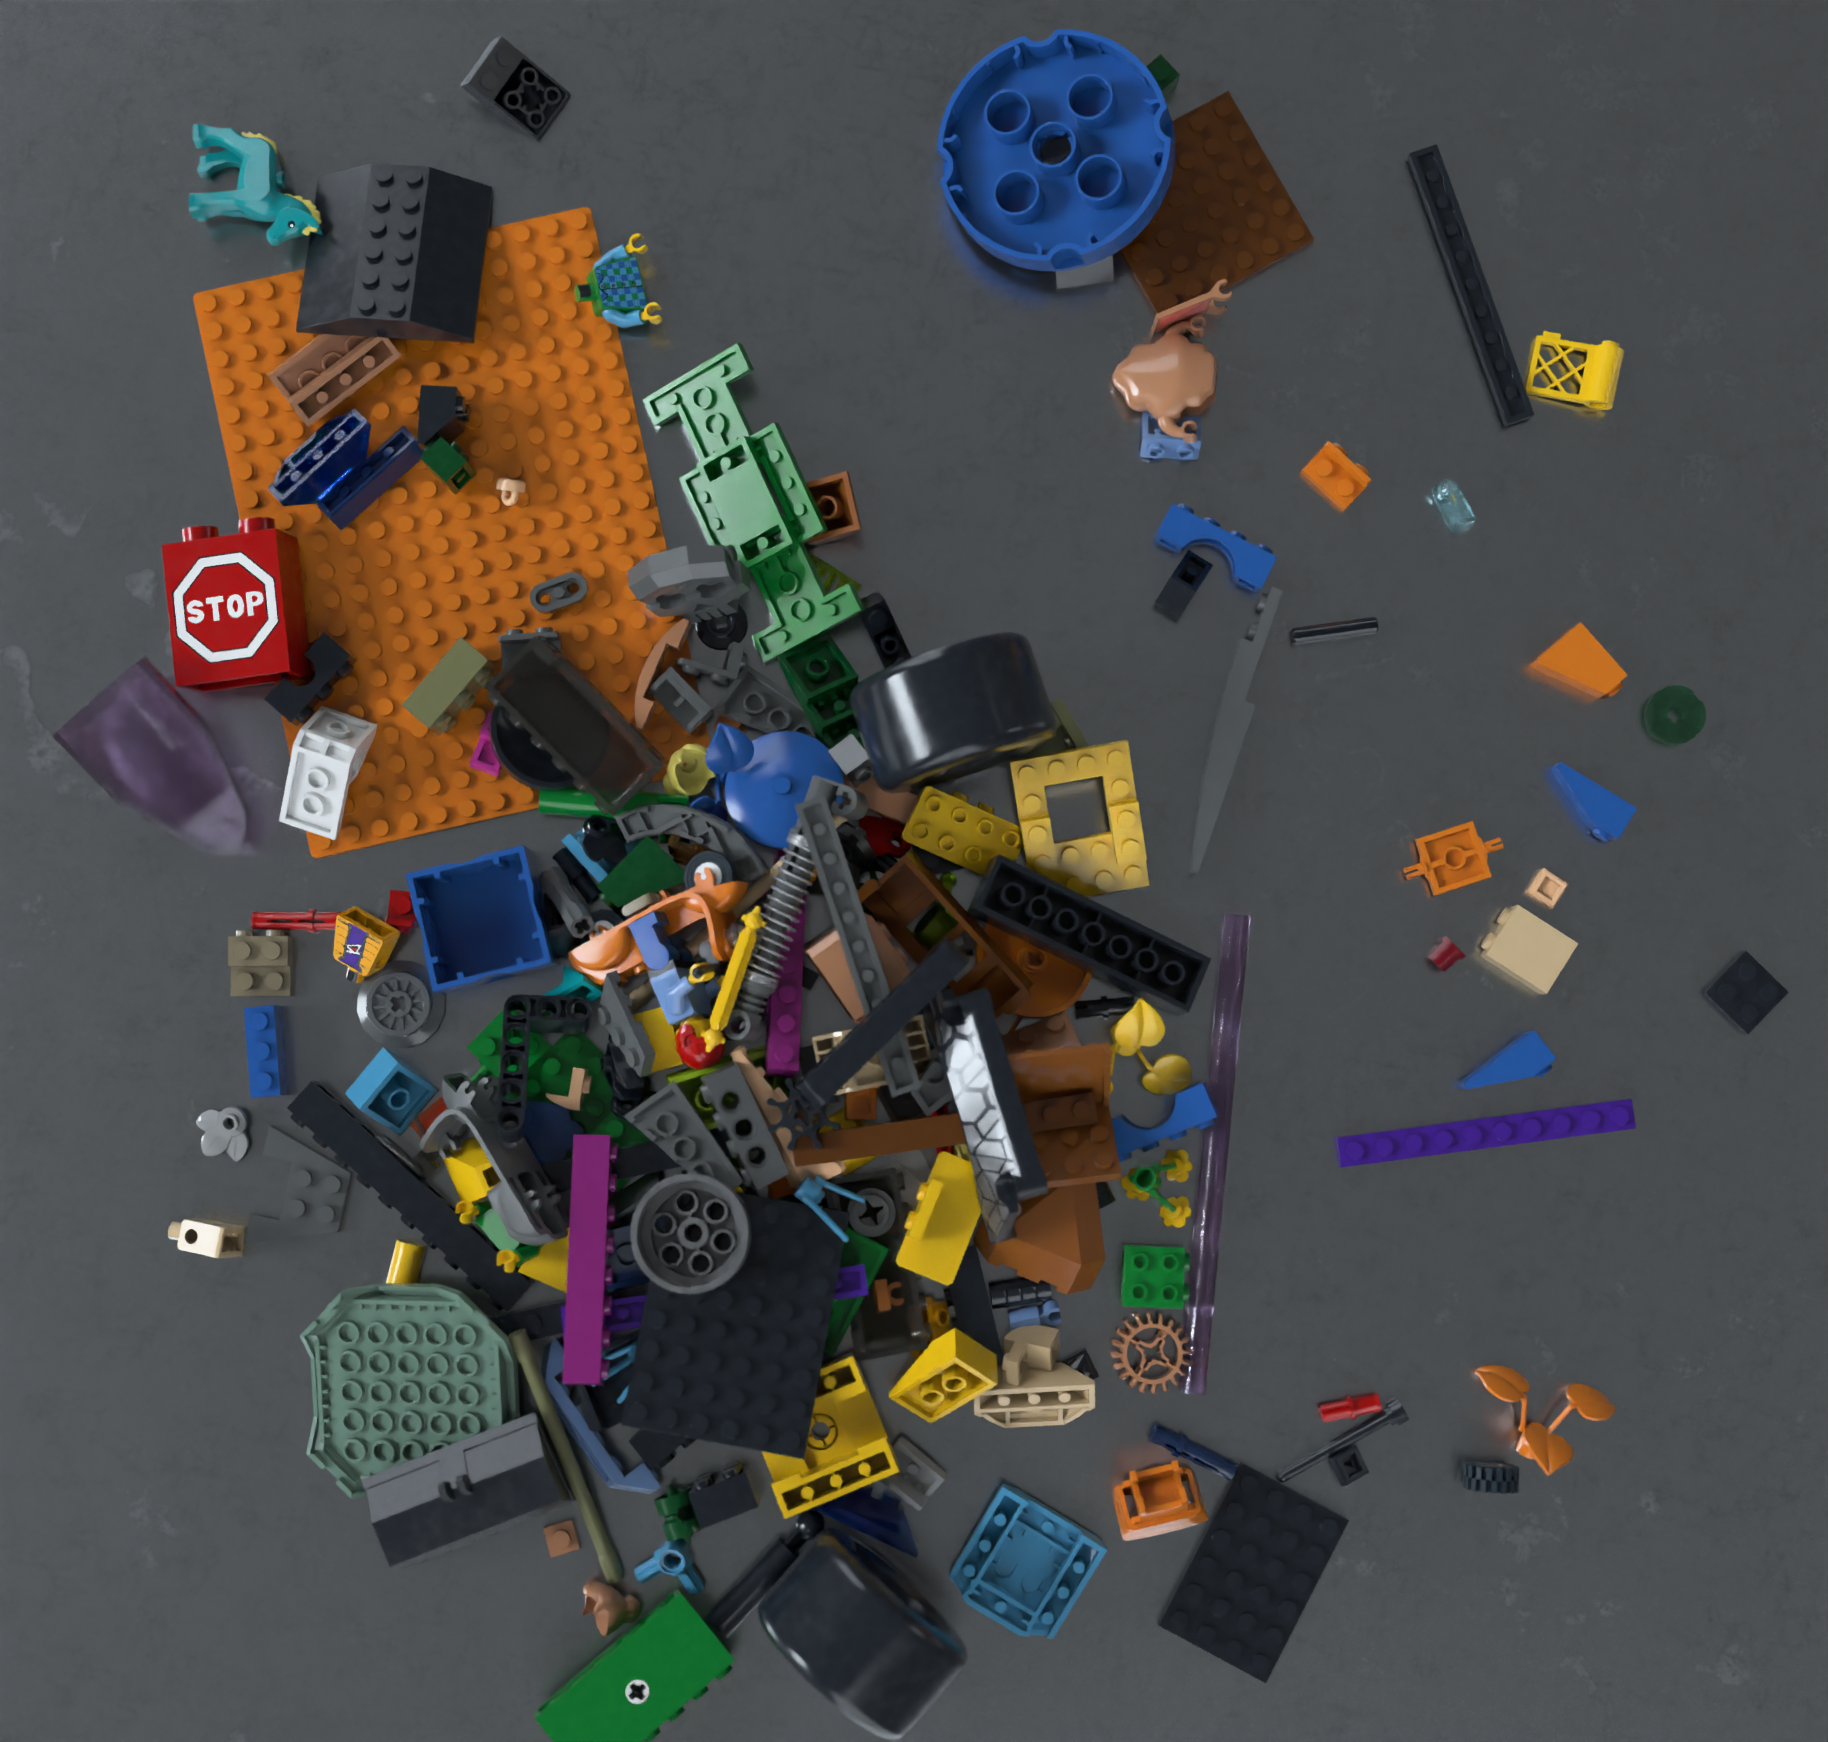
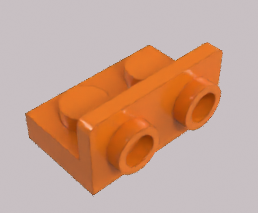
M1328 441L1302 469L1301 473L1344 512L1372 480L1368 477L1369 472L1359 463L1354 464L1346 457L1348 454L1342 446L1337 443L1333 445Z

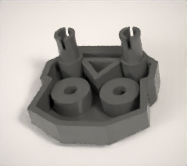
M685 545L648 555L627 571L630 590L639 601L646 603L647 609L659 617L683 615L691 624L702 622V619L704 621L713 619L712 616L715 618L721 617L723 613L728 615L738 612L739 598L751 590L750 571L741 561H737V553L734 546Z

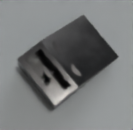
M502 36L491 41L460 85L484 106L535 140H539L571 94Z

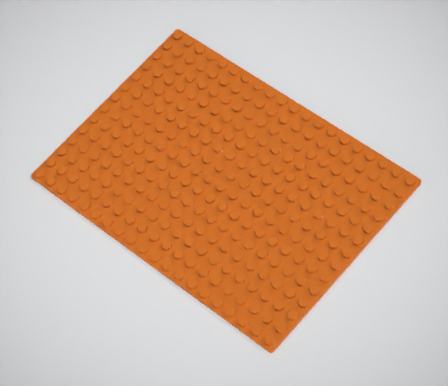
M581 207L488 228L474 343L389 338L402 356L309 427L267 375L320 335L297 333L296 331L305 269L195 293L193 296L240 520L255 517L275 519L276 529L297 538L309 648L325 633L356 659L353 664L354 669L350 675L343 680L341 678L333 686L334 692L326 701H320L313 708L314 714L321 706L377 724L376 735L361 769L349 785L339 836L332 840L306 831L310 853L314 858L327 857L539 809L540 790L521 784L503 768L499 776L496 777L471 768L469 764L480 740V731L488 712H493L501 695L512 685V675H504L502 672L501 644L498 640V635H506L507 630L521 629L524 633H535L536 628L551 627L553 631H557L561 635L563 671L542 673L560 674L580 682L597 697L605 710L610 731L607 752L596 771L588 779L576 786L623 790L663 781L664 776L667 774L670 757L674 752L682 749L686 744L694 743L708 749L711 743L706 721L690 735L650 693L647 700L654 702L656 709L645 733L639 731L636 727L635 695L643 666L661 637L671 627L681 621L683 617L682 615L666 617L655 615L646 608V603L636 598L628 585L627 571L648 555L667 551V546L618 327L606 321L604 317L595 316L591 301L578 303L575 298V285L587 284V276L592 270L594 263L602 257L593 215L589 207ZM421 385L457 387L462 396H465L466 404H470L471 413L470 421L465 422V431L453 441L463 449L469 458L467 462L476 475L455 495L420 460L351 523L340 530L319 508L317 503L403 426L416 439L418 438ZM498 478L525 481V493H519L518 500L514 505L507 506L503 503L501 499L502 490L496 489ZM575 572L582 575L587 581L589 590L583 601L553 613L542 614L535 610L530 602V593L536 585L561 575ZM576 584L569 587V593L575 594L579 590V586ZM544 595L541 603H550L551 596ZM462 637L497 668L494 672L496 677L487 688L481 687L474 695L476 700L468 710L464 711L462 709L455 717L457 722L448 733L442 732L438 736L405 709L402 704L458 639ZM686 637L680 652L668 649L655 681L671 666L700 696L696 676L682 673V667L675 666L676 660L679 658L692 660ZM311 660L312 678L291 680L294 685L305 686L314 679L316 670ZM527 673V674H515V675L524 678V677H527V676H530V675H533V674H540V673ZM281 715L291 759L293 744L304 724L300 723L296 726Z

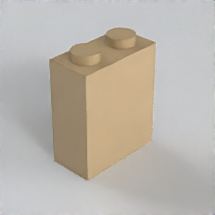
M1511 906L1510 909L1506 907L1497 919V923L1500 925L1495 933L1490 932L1482 942L1481 947L1484 950L1480 956L1538 994H1547L1578 943L1521 906Z

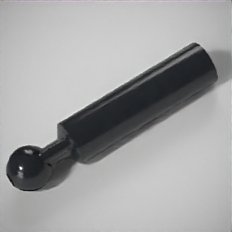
M806 1510L799 1514L796 1519V1529L787 1539L778 1537L706 1616L707 1620L719 1633L729 1637L800 1555L799 1549L806 1541L813 1540L819 1532L825 1529V1520L819 1512Z

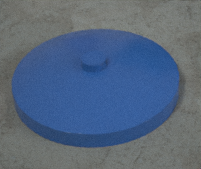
M793 731L773 732L753 740L754 756L751 762L744 767H736V772L729 771L725 782L726 805L736 826L753 842L774 850L788 848L789 842L786 841L788 833L792 827L796 826L798 820L795 804L804 802L813 775L845 785L841 768L829 754V749L817 739ZM838 796L836 802L841 803L844 799Z

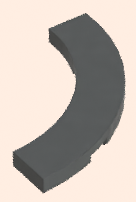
M654 804L628 810L614 816L627 843L647 835H679L702 845L705 844L714 851L721 852L730 857L736 865L739 881L749 883L770 872L761 855L743 834L729 823L704 810L678 804Z

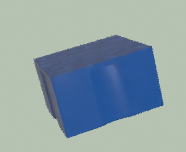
M521 845L481 855L468 862L444 864L406 874L414 913L422 930L423 952L433 992L447 994L561 966L559 957L555 956L547 933L544 893L542 885L538 880L540 876L533 850Z

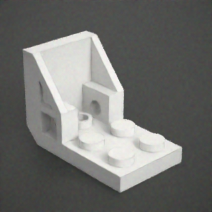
M321 706L299 730L293 744L279 821L335 840L340 833L349 785L361 769L376 735L377 724Z

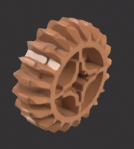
M1147 1311L1146 1321H1142L1140 1314L1137 1313L1134 1315L1137 1324L1132 1325L1126 1319L1124 1323L1129 1330L1127 1332L1120 1328L1116 1330L1123 1338L1122 1341L1112 1339V1345L1120 1347V1350L1111 1351V1357L1121 1359L1115 1362L1113 1367L1114 1369L1124 1367V1370L1119 1374V1378L1124 1380L1131 1376L1128 1381L1130 1388H1133L1137 1382H1140L1139 1391L1144 1393L1147 1384H1150L1151 1393L1156 1394V1384H1160L1163 1391L1166 1392L1168 1391L1167 1380L1170 1379L1177 1386L1179 1382L1174 1375L1179 1373L1185 1377L1187 1374L1180 1366L1181 1364L1191 1365V1361L1183 1358V1354L1192 1353V1348L1182 1347V1344L1189 1342L1190 1338L1188 1335L1178 1336L1184 1330L1182 1325L1172 1329L1175 1323L1173 1317L1168 1318L1166 1323H1163L1164 1314L1162 1312L1157 1314L1155 1321L1153 1320L1152 1312ZM1147 1328L1160 1329L1158 1334H1155L1148 1341L1141 1340L1135 1336L1138 1332ZM1168 1334L1172 1337L1175 1345L1173 1361L1163 1353V1346ZM1129 1344L1133 1345L1140 1352V1358L1135 1370L1130 1367L1127 1358ZM1139 1344L1143 1345L1144 1347H1149L1151 1349L1154 1347V1345H1157L1158 1348L1155 1350L1158 1352V1355L1164 1360H1161L1157 1357L1155 1358L1153 1356H1150L1149 1359H1145V1356H1147V1354L1144 1352V1349L1141 1346H1139ZM1154 1364H1160L1168 1368L1164 1373L1157 1376H1143V1373L1148 1371Z

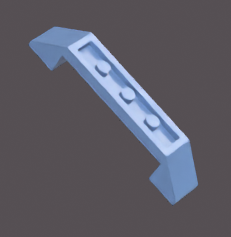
M557 1339L551 1341L544 1347L541 1366L542 1376L561 1422L608 1488L646 1494L657 1491L661 1486L657 1482L659 1477L654 1469L651 1470L643 1462L623 1475L621 1472L623 1468L614 1455L610 1456L603 1447L605 1442L602 1436L597 1431L593 1432L588 1428L578 1405L574 1406L569 1399L570 1392L562 1381L557 1382L554 1378L563 1371L564 1343H559Z

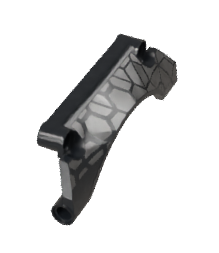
M946 985L921 1012L954 1099L968 1149L978 1202L992 1245L1017 1237L1014 1222L1019 1213L1017 1202L1048 1193V1184L1038 1159L988 989L984 987L955 996L953 989Z

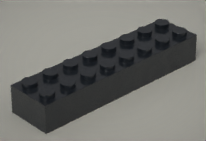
M1000 854L990 859L967 911L970 915L1177 1016L1189 1013L1211 961V958Z

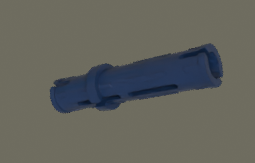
M1155 1423L1149 1434L1148 1441L1166 1448L1175 1457L1181 1456L1229 1481L1232 1479L1238 1463L1192 1442L1183 1433L1179 1435Z

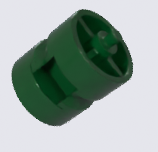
M672 1484L666 1485L668 1491L654 1499L658 1515L665 1518L662 1524L667 1541L685 1539L686 1544L692 1542L690 1536L702 1530L688 1496L691 1486L674 1489Z

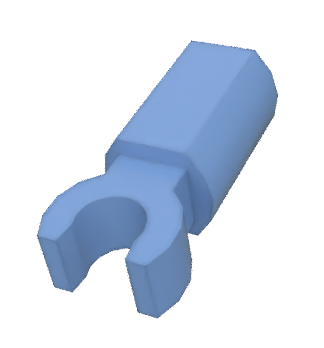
M1057 1300L1047 1301L1040 1307L1033 1305L1007 1311L1011 1331L1018 1327L1041 1325L1044 1323L1048 1325L1060 1324L1061 1317L1060 1313L1057 1312L1059 1311Z

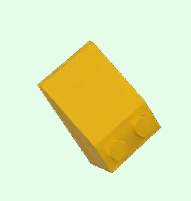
M953 1328L931 1342L891 1389L889 1398L932 1424L998 1385L997 1356L958 1329Z

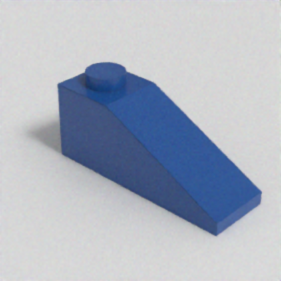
M1559 762L1553 765L1551 772L1585 825L1593 829L1592 834L1606 842L1619 839L1637 808L1564 763Z
M1528 1030L1458 1085L1461 1089H1472L1530 1078L1535 1075L1540 1078L1553 1068L1550 1064L1557 1058L1535 1030Z

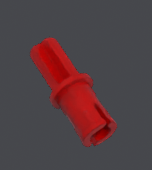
M1377 1393L1357 1398L1347 1396L1346 1400L1320 1406V1415L1323 1422L1346 1418L1355 1420L1356 1416L1382 1412L1380 1398Z

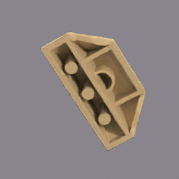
M1059 1362L1054 1364L1051 1371L1027 1367L1019 1385L1015 1386L1007 1384L1006 1371L1000 1366L997 1369L998 1385L974 1398V1415L984 1417L1003 1428L1065 1425L1080 1417L1084 1412L1095 1408V1381Z

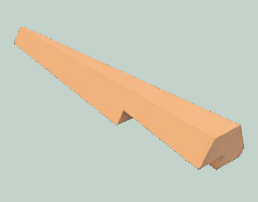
M737 1046L730 1052L733 1061L739 1065L767 1127L777 1124L782 1118V1112L779 1107L768 1105L767 1100L772 1098L777 1102H785L788 1100V1097L780 1088L773 1089L763 1078L766 1074L765 1070L761 1066L756 1069L746 1053L747 1049L744 1046ZM802 1114L797 1116L798 1119L801 1118L805 1120L806 1123L809 1125V1122L805 1119V1117ZM797 1125L795 1129L802 1131L803 1127ZM781 1128L776 1133H771L790 1173L786 1175L790 1187L797 1188L806 1176L814 1180L819 1175L824 1180H827L842 1173L847 1168L842 1161L839 1163L829 1162L795 1167L793 1151L787 1148L792 1136L788 1128Z

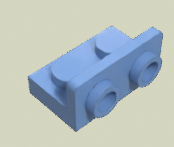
M1142 412L1140 457L1197 460L1202 441L1201 414L1186 415L1181 421L1176 423L1179 427H1182V424L1186 421L1196 422L1198 429L1186 432L1188 434L1194 433L1197 436V440L1189 444L1184 442L1182 438L1167 435L1161 430L1158 421L1149 412Z

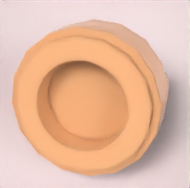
M498 478L496 489L502 490L501 499L503 503L507 506H512L517 502L519 493H525L526 483L520 480Z

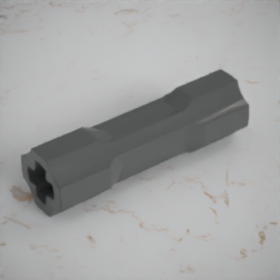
M551 866L550 869L542 871L538 880L548 898L553 901L572 936L582 938L586 934L592 933L595 922L585 905L581 903L561 868Z

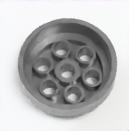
M703 1174L676 1175L656 1184L639 1202L631 1223V1245L640 1268L653 1282L677 1293L696 1294L721 1286L739 1271L751 1245V1221L748 1210L740 1196L723 1181ZM687 1193L695 1199V1206L689 1212L685 1211L681 1206V1199ZM715 1202L721 1203L725 1209L724 1216L720 1220L714 1219L710 1214V1208ZM664 1215L669 1216L673 1222V1227L668 1233H664L659 1228V1220ZM692 1224H697L702 1229V1237L697 1242L691 1240L688 1236V1229ZM722 1232L728 1233L732 1238V1245L728 1250H723L718 1246L717 1238ZM671 1245L677 1247L680 1251V1258L676 1263H671L666 1257V1251ZM700 1254L706 1255L710 1261V1266L705 1272L698 1270L695 1265V1260Z

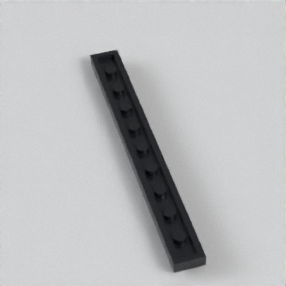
M1435 144L1411 152L1408 155L1410 166L1504 427L1532 418L1535 414L1439 148Z

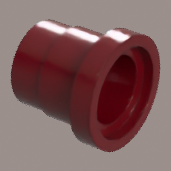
M1444 936L1441 939L1443 942L1429 958L1446 972L1459 959L1463 960L1466 955L1450 939Z

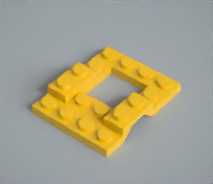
M1127 740L1009 760L1028 869L1085 897L1150 886L1140 809L1136 798ZM1102 776L1110 831L1054 841L1044 786Z

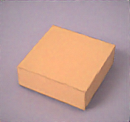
M1542 868L1526 894L1549 909H1553L1569 884L1547 869Z

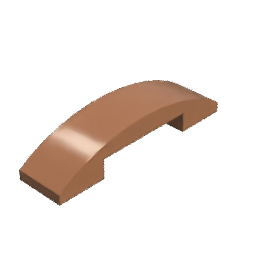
M682 619L671 627L654 646L643 666L635 695L636 727L643 733L646 732L656 709L655 703L647 700L651 690L650 687L655 682L668 649L681 651L692 626L689 620Z

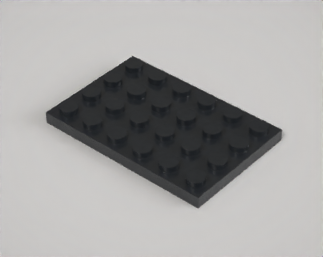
M1240 1462L1161 1615L1158 1626L1254 1678L1267 1683L1349 1520Z

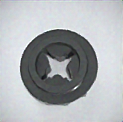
M867 1188L856 1193L864 1197L865 1202L861 1203L854 1199L850 1200L847 1212L850 1213L849 1222L858 1233L869 1237L879 1236L887 1232L893 1225L896 1216L894 1201L885 1191L876 1188ZM866 1200L872 1207L883 1206L877 1213L878 1224L871 1216L860 1218L867 1211Z

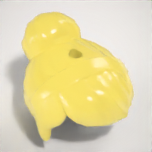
M696 743L686 744L682 749L672 754L667 766V774L663 778V788L667 794L695 796L705 789L711 778L716 777V774L706 765V747Z

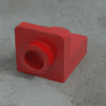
M390 890L387 919L384 918V922L399 930L400 933H409L410 928H418L419 922L414 913L410 892Z

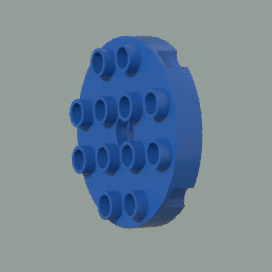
M1055 29L1048 39L1039 42L1032 41L1024 35L1007 42L985 56L968 72L954 91L945 109L937 142V152L943 160L944 177L940 180L941 186L951 209L967 233L975 242L995 257L1012 265L1037 271H1065L1085 267L1115 254L1128 245L1149 224L1164 200L1173 174L1176 151L1174 128L1167 104L1157 81L1148 68L1128 49L1115 41L1098 34L1073 29ZM1068 138L1071 144L1070 155L1058 164H1044L1040 156L1042 146L1050 139Z

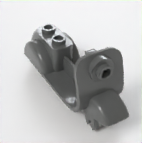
M462 1073L444 1075L442 1095L448 1110L443 1111L430 1125L420 1142L421 1150L424 1153L439 1151L442 1158H451L453 1154L450 1151V1147L454 1151L463 1148L460 1139L469 1127L501 1180L487 1192V1196L491 1206L504 1224L508 1235L515 1241L529 1245L549 1244L568 1235L567 1228L570 1226V1215L560 1200L561 1194L556 1193V1186L550 1183L524 1136L516 1143H505L497 1135V1102L492 1099L497 1091V1086L487 1087L492 1078L489 1076L484 1077L476 1086L473 1081ZM508 1121L503 1124L504 1127L509 1129L517 1126L514 1121Z

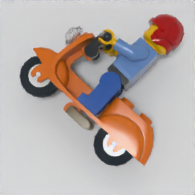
M717 851L699 853L689 861L684 874V883L687 890L673 896L666 890L659 891L660 894L647 893L622 908L623 915L616 910L609 909L592 912L591 916L595 922L592 933L579 938L581 946L568 953V960L579 973L604 986L606 974L610 972H618L621 978L618 987L626 984L628 977L648 972L650 983L668 1023L681 1026L676 1031L674 1038L677 1044L675 1046L676 1051L687 1066L696 1070L714 1066L724 1054L725 1043H720L711 1052H707L704 1037L701 1036V1032L711 1028L710 1019L705 1018L712 1014L710 1002L720 992L739 934L746 927L745 924L741 925L736 921L732 909L745 896L749 883L738 881L736 865L730 857ZM642 910L639 914H637V915H635V916L629 918L628 920H627V918L625 917V916H631V915L635 914L636 912ZM706 918L710 939L700 944L699 954L702 958L707 959V962L697 964L695 961H692V953L684 946L678 931L700 919ZM715 975L721 976L719 979H713ZM711 980L706 985H704L703 981Z

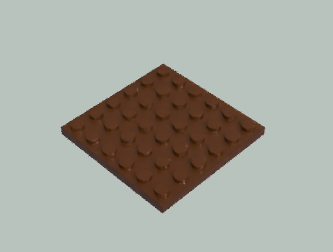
M1229 91L1172 121L1176 151L1173 174L1166 196L1149 224L1128 245L1119 250L1155 314L1208 293L1218 281L1226 279L1228 284L1219 288L1222 293L1314 241L1313 235Z

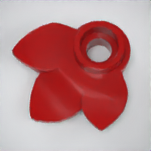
M865 815L859 819V827L867 833L868 838L866 840L876 856L889 854L894 857H901L909 851L911 843L902 839V832L906 825L883 816L879 818ZM891 840H896L900 847L895 846Z

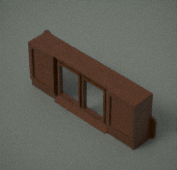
M912 850L905 854L878 880L870 879L857 890L860 903H863L879 922L885 925L890 934L918 964L948 937L954 941L966 930L987 955L958 982L952 979L947 984V986L953 989L955 996L986 987L992 999L996 1019L1002 1013L1012 1014L1030 997L1029 989L1033 985L1032 981L1001 950ZM938 899L959 924L927 951L906 926Z

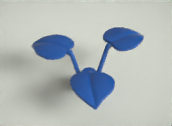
M718 723L716 733L708 746L705 756L706 765L716 774L715 779L712 781L715 787L716 799L714 801L709 796H702L689 805L690 807L713 814L727 822L728 814L723 807L719 806L722 802L720 786H725L729 771L736 772V767L748 765L754 756V745L742 731L728 724ZM680 837L683 840H691L684 837Z

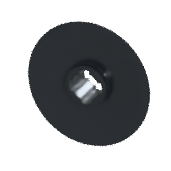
M739 604L738 612L728 615L723 613L721 617L715 618L712 616L713 619L705 621L702 619V622L695 623L699 639L709 648L720 651L727 650L728 645L732 642L741 643L748 630L746 613ZM726 618L727 626L718 629L715 621Z

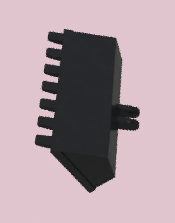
M536 1412L362 1479L364 1490L368 1497L371 1522L390 1567H408L428 1561V1558L446 1554L456 1547L469 1545L476 1542L479 1538L497 1534L502 1529L524 1523L525 1520L547 1514L548 1511L563 1508L576 1501Z

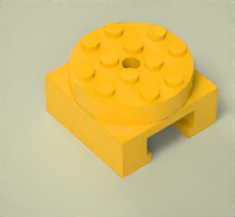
M854 1351L822 1364L805 1459L762 1452L774 1481L771 1483L784 1519L899 1472L898 1460ZM816 1421L818 1423H825L829 1427V1433L826 1436L818 1437L813 1433L812 1427L816 1424Z

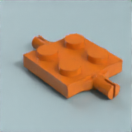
M1473 821L1415 840L1420 855V863L1405 867L1404 873L1416 870V872L1405 876L1409 880L1424 874L1429 881L1433 896L1490 878L1492 875L1487 864V853L1503 849V843L1491 846L1502 842L1500 837L1483 842L1477 834Z

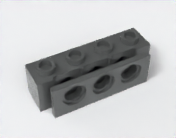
M731 1062L701 1077L703 1085L699 1087L706 1103L711 1102L715 1114L712 1115L720 1131L724 1130L729 1140L725 1142L733 1159L737 1157L741 1168L738 1170L745 1181V1185L751 1184L754 1189L759 1190L790 1174L771 1133L768 1131L767 1124L739 1065ZM727 1092H733L734 1100L732 1104L723 1106V1096ZM746 1119V1129L742 1133H736L735 1126L737 1122ZM753 1147H759V1156L755 1160H749V1151Z

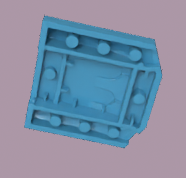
M1003 1484L950 1570L949 1577L952 1581L954 1580L962 1593L963 1599L969 1606L1015 1634L1026 1637L1040 1635L1053 1639L1107 1552V1545L1091 1532L1018 1488Z

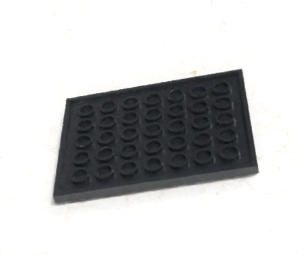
M736 1192L744 1202L751 1221L752 1237L748 1255L739 1271L730 1280L717 1288L701 1293L683 1294L673 1292L659 1286L650 1279L621 1425L805 1459L845 1242L808 1205ZM688 1193L681 1199V1206L685 1211L689 1212L695 1206L694 1197ZM715 1202L710 1208V1214L714 1219L720 1220L724 1216L725 1209L721 1203ZM821 1208L846 1234L850 1213ZM664 1215L662 1216L660 1230L668 1233L673 1227V1222L669 1216ZM692 1224L688 1229V1236L691 1240L697 1242L702 1237V1229L697 1224ZM722 1232L717 1238L718 1246L723 1250H728L732 1245L731 1236L728 1233ZM672 1245L668 1247L666 1251L668 1261L676 1263L679 1260L680 1251L677 1247ZM700 1254L695 1260V1265L698 1270L705 1272L710 1266V1261L706 1255Z

